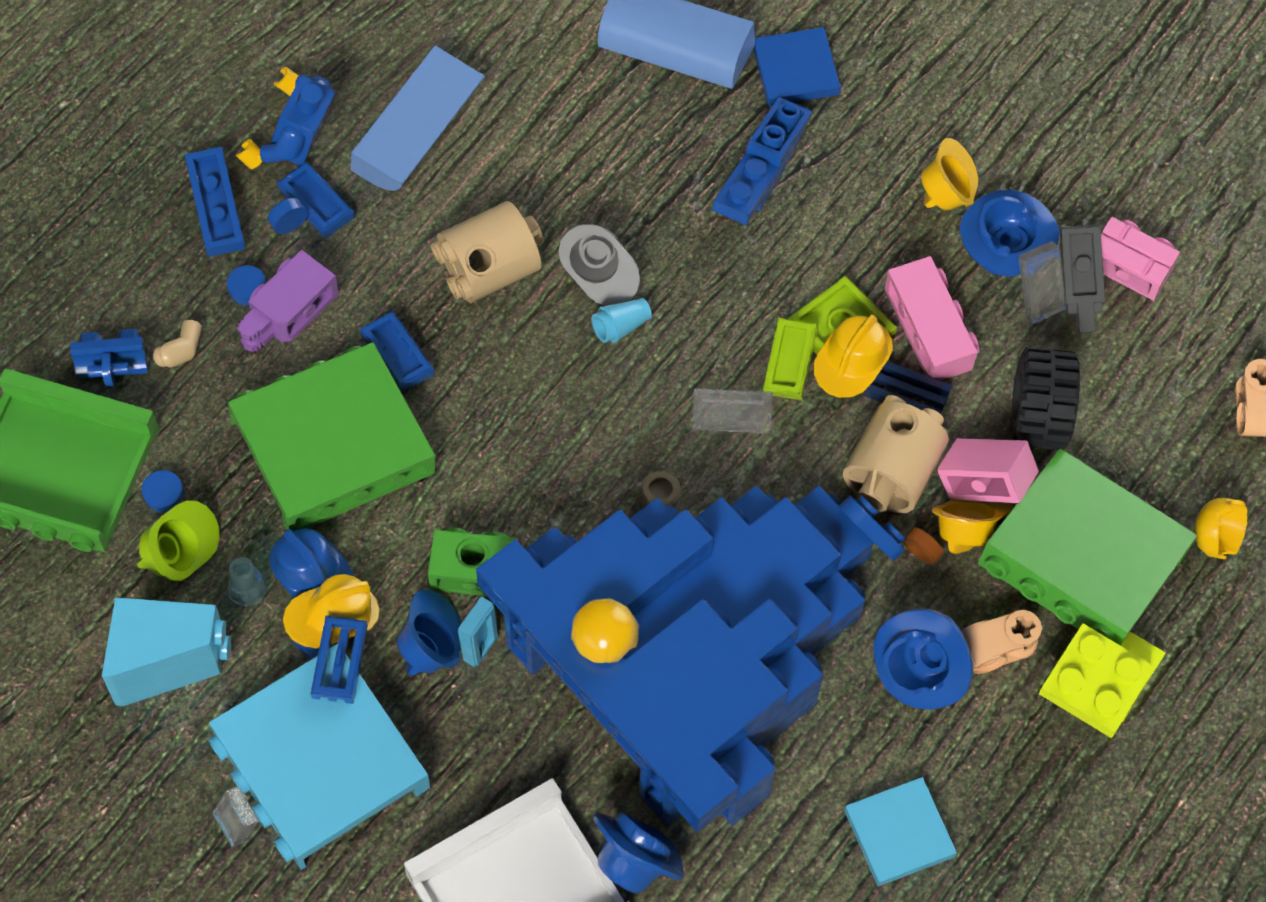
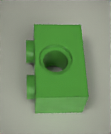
M447 528L445 531L434 530L428 570L430 590L487 596L477 584L476 569L510 544L515 538L508 537L501 532H488L485 535L471 534L460 528ZM470 556H478L483 559L477 565H468L463 562Z

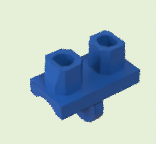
M136 329L121 330L117 334V339L102 340V336L96 332L82 333L79 342L70 343V353L74 361L77 379L103 377L105 387H114L115 376L148 373L142 336L139 337Z

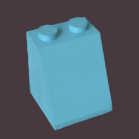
M115 597L102 671V678L115 705L126 706L220 675L222 661H228L231 653V636H226V621L220 619L216 605Z

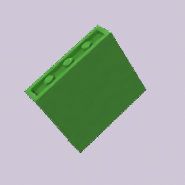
M374 342L365 346L351 347L343 355L328 361H317L304 371L292 376H280L272 381L270 385L255 391H244L233 400L228 401L230 421L232 425L237 424L282 512V520L286 530L294 531L296 529L310 528L435 474V454Z
M5 368L0 377V386L3 391L0 399V526L10 530H15L16 527L27 529L36 537L47 541H53L54 538L67 541L72 547L84 552H91L92 549L106 552L159 430L154 412Z
M1059 449L1030 486L1022 501L1016 504L989 539L978 564L985 568L993 577L1002 579L1019 590L1027 599L1035 601L1053 612L1062 622L1071 624L1077 629L1083 623L1122 646L1127 635L1174 569L1186 557L1198 535L1069 453Z

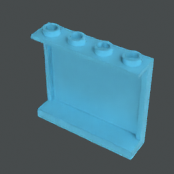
M338 644L331 647L323 682L324 687H330ZM347 655L345 656L340 689H345L350 666V659ZM318 656L209 722L214 737L208 741L220 761L226 758L230 760L235 768L230 775L242 794L250 791L257 804L252 806L256 817L264 828L272 825L279 838L274 840L278 851L286 862L294 859L300 870L306 868L304 862L306 857L410 791L417 797L430 789L427 772L360 674L353 704L345 703L344 700L340 699L334 702L328 701V698L321 697L320 700L311 698L310 693Z

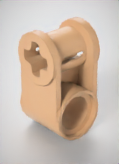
M1256 359L1247 365L1244 375L1235 384L1236 427L1240 436L1266 437V360Z
M1019 610L992 620L977 622L964 628L961 632L971 653L973 672L975 674L987 673L1002 665L1033 655L1037 649L1042 625L1034 613Z

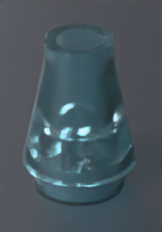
M239 557L233 560L229 566L230 574L227 582L229 598L242 606H251L258 603L267 592L265 576L248 558Z

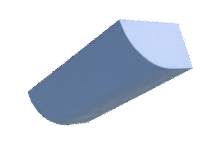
M608 0L598 32V47L733 89L755 46L753 21L685 0Z
M434 46L351 152L350 171L382 189L390 191L399 190L485 76L439 47Z

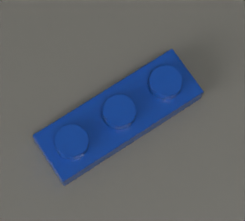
M222 147L184 154L207 256L212 257L244 250V240Z

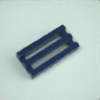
M887 361L873 383L865 390L864 396L883 403L888 395H893L904 400L906 404L920 410L930 408L941 414L952 385ZM877 384H881L883 386L897 390L900 394L905 395L907 397H915L936 406L935 408L929 407L927 405L913 401L911 399L892 393L885 389L877 387Z

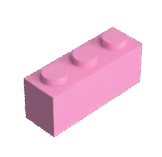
M931 256L889 269L884 287L885 292L925 375L942 381L972 371L976 356L979 353L978 341L974 333L968 332L963 323L962 308L957 300H952L947 290L948 282L944 271L941 268H936Z

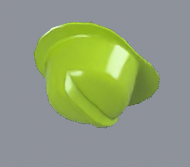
M184 501L175 505L158 518L153 525L148 527L140 537L139 554L141 559L137 562L138 568H147L149 572L156 576L165 577L170 581H182L206 563L217 550L220 535L215 515L206 505L198 501Z

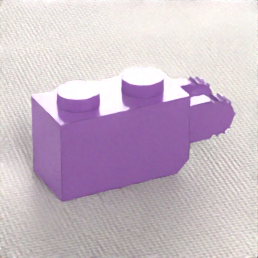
M302 249L293 258L286 259L278 268L277 274L266 284L259 285L253 291L248 301L250 311L244 316V320H240L241 322L238 323L239 327H237L242 337L240 340L244 349L253 353L254 351L258 352L273 337L277 338L280 342L294 340L339 295L336 275Z

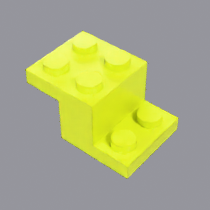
M1082 623L1043 684L1039 695L1108 737L1113 738L1166 652L1132 632L1127 635L1122 646Z

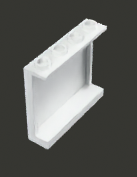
M553 778L404 863L406 876L422 902H625L613 882L598 867L597 856L562 802L561 790Z

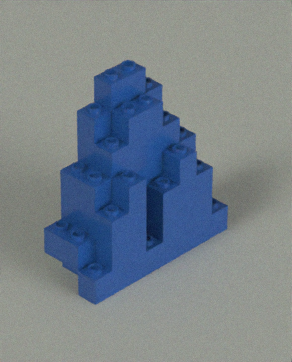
M755 486L731 506L721 497L695 518L686 509L679 513L671 505L666 507L657 497L630 519L621 509L578 542L569 534L564 537L556 527L552 528L526 549L515 539L476 569L477 584L480 589L504 614L506 646L532 675L544 667L546 662L641 769L639 796L666 827L682 815L698 833L720 814L731 826H734L770 796L776 768L773 766L775 764L773 757L764 747L817 704L823 674L821 673V665L813 654L862 615L865 604L864 594L852 579L846 580L845 578L870 558L874 542L840 509L839 505L842 502L834 494H827L820 486L816 487L795 505L787 497L778 502L771 494L765 495ZM596 599H614L627 606L639 625L638 643L636 648L629 650L618 662L593 663L579 654L571 640L572 621L576 613L588 602Z

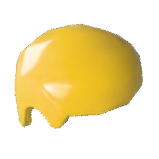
M1216 498L1206 503L1200 510L1195 520L1194 533L1198 535L1196 537L1197 546L1208 557L1226 559L1227 556L1223 554L1238 553L1247 526V507L1245 502L1229 498Z
M610 598L596 599L585 604L574 616L571 640L579 654L593 663H614L620 661L629 650L636 648L639 625L627 606Z

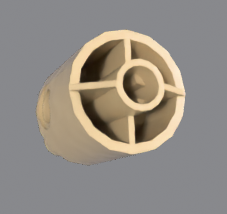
M505 201L438 233L437 241L431 243V249L438 263H445L451 276L446 279L447 284L455 299L463 297L464 300L473 303L541 269V258L537 246L544 243V238L533 216L530 215L523 218L519 210L511 202ZM471 253H473L475 256V264L473 268H471L469 264V256Z
M888 395L884 402L877 407L843 471L842 476L847 486L857 495V498L863 495L878 512L887 510L894 513H908L914 510L949 442L948 434L942 426L944 422L943 416L933 409L924 408L920 410L906 404L904 400L897 396Z

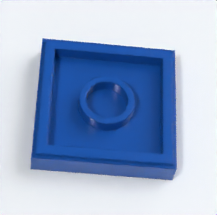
M824 27L755 38L753 51L767 106L774 105L778 97L790 102H798L840 95L841 87Z

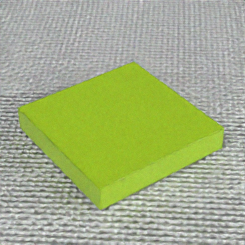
M846 275L788 318L817 323L818 329L813 352L818 355V352L839 324L853 316L869 317L873 314L877 317V322L888 330L891 337L897 331V327Z

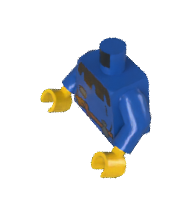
M283 67L280 72L284 74V77L281 81L274 82V85L289 95L290 98L280 115L271 143L262 145L260 149L251 139H248L241 145L245 150L236 154V157L249 169L256 168L262 161L264 163L290 161L298 166L303 165L332 109L336 92L332 90L331 83L326 78L315 75H297L288 67Z

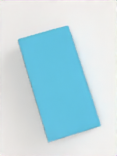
M482 596L458 628L463 661L473 667L480 664L498 638L494 604Z

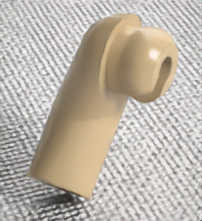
M194 320L183 321L179 338L166 342L154 350L153 359L158 366L170 368L192 360L196 354L202 325Z

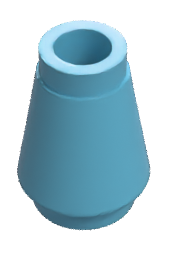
M644 298L600 307L598 312L592 315L591 320L593 329L600 341L603 343L609 341L616 343L645 323V321L651 319L652 313L647 301Z

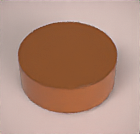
M912 527L905 536L906 539L903 542L905 547L916 558L928 565H934L944 554L940 544L928 533L917 527Z

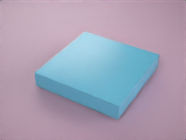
M923 777L851 803L844 808V812L877 887L956 857L955 847Z

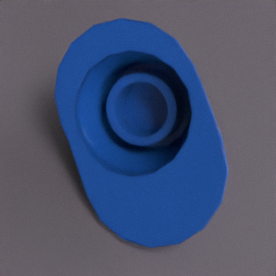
M306 528L294 531L286 530L284 536L274 544L270 553L271 570L293 598L306 591L320 587L326 579L334 575L346 574L353 576L348 563L333 544L315 530Z
M420 590L414 594L410 602L408 620L398 635L397 646L401 655L406 660V672L411 676L419 672L430 674L442 667L453 668L459 664L461 645L458 628L461 625V621L452 604L435 591Z

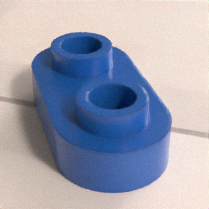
M849 495L839 505L840 509L893 561L905 551L901 543L906 538L889 521L882 526L874 518L878 510L863 495L857 500Z

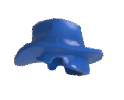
M997 190L980 197L964 213L960 225L963 246L969 256L982 268L999 276L1013 277L1036 268L1053 254L1059 242L1058 224L1050 211L1037 199L1016 190Z
M914 609L903 611L889 618L878 630L873 644L877 673L886 690L901 703L914 708L931 710L951 705L959 701L967 693L972 682L973 661L967 642L952 618L932 609Z
M595 812L593 820L606 838L598 855V867L611 881L625 890L639 894L650 886L656 877H660L662 874L679 881L683 879L684 869L680 854L672 841L663 833L641 821L633 820L632 817L624 812H620L616 817Z

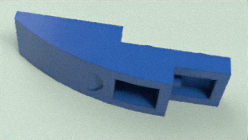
M778 97L749 140L745 155L714 199L712 211L744 225L748 224L756 210L760 212L792 157L811 118V110Z

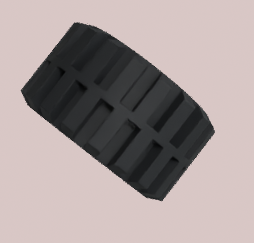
M1026 347L1018 361L1011 408V434L1013 440L1028 441L1029 447L1054 450H1065L1075 428L1080 392V364L1075 352Z

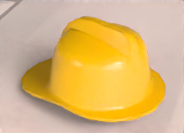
M952 138L942 140L936 157L921 174L922 185L925 189L924 205L927 208L937 205L942 210L949 211L963 205L970 207L974 203L978 187L976 167L967 150Z
M873 314L869 317L853 316L845 319L832 332L815 359L814 376L818 385L827 394L838 398H850L863 393L873 383L893 351L892 338L888 330L877 322V317Z
M949 500L942 505L933 507L932 513L939 516L940 536L948 542L949 551L953 554L969 551L974 547L986 545L994 534L998 520L1013 510L1014 503Z
M340 574L326 579L320 587L306 591L293 598L285 608L283 623L285 632L294 642L304 647L319 648L325 616L367 621V631H369L377 623L380 609L377 599L370 592V586L367 581L362 582L354 576ZM334 627L331 645L338 643L341 628ZM350 629L349 638L355 636L356 630Z

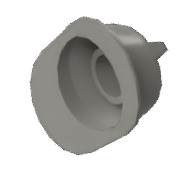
M594 224L577 225L567 231L561 239L559 246L560 262L584 292L596 303L605 306L630 301L637 293L640 284L639 268L615 234L602 226Z

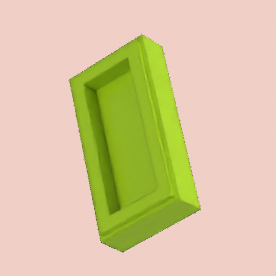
M778 317L763 386V393L765 395L802 401L818 329L817 323Z

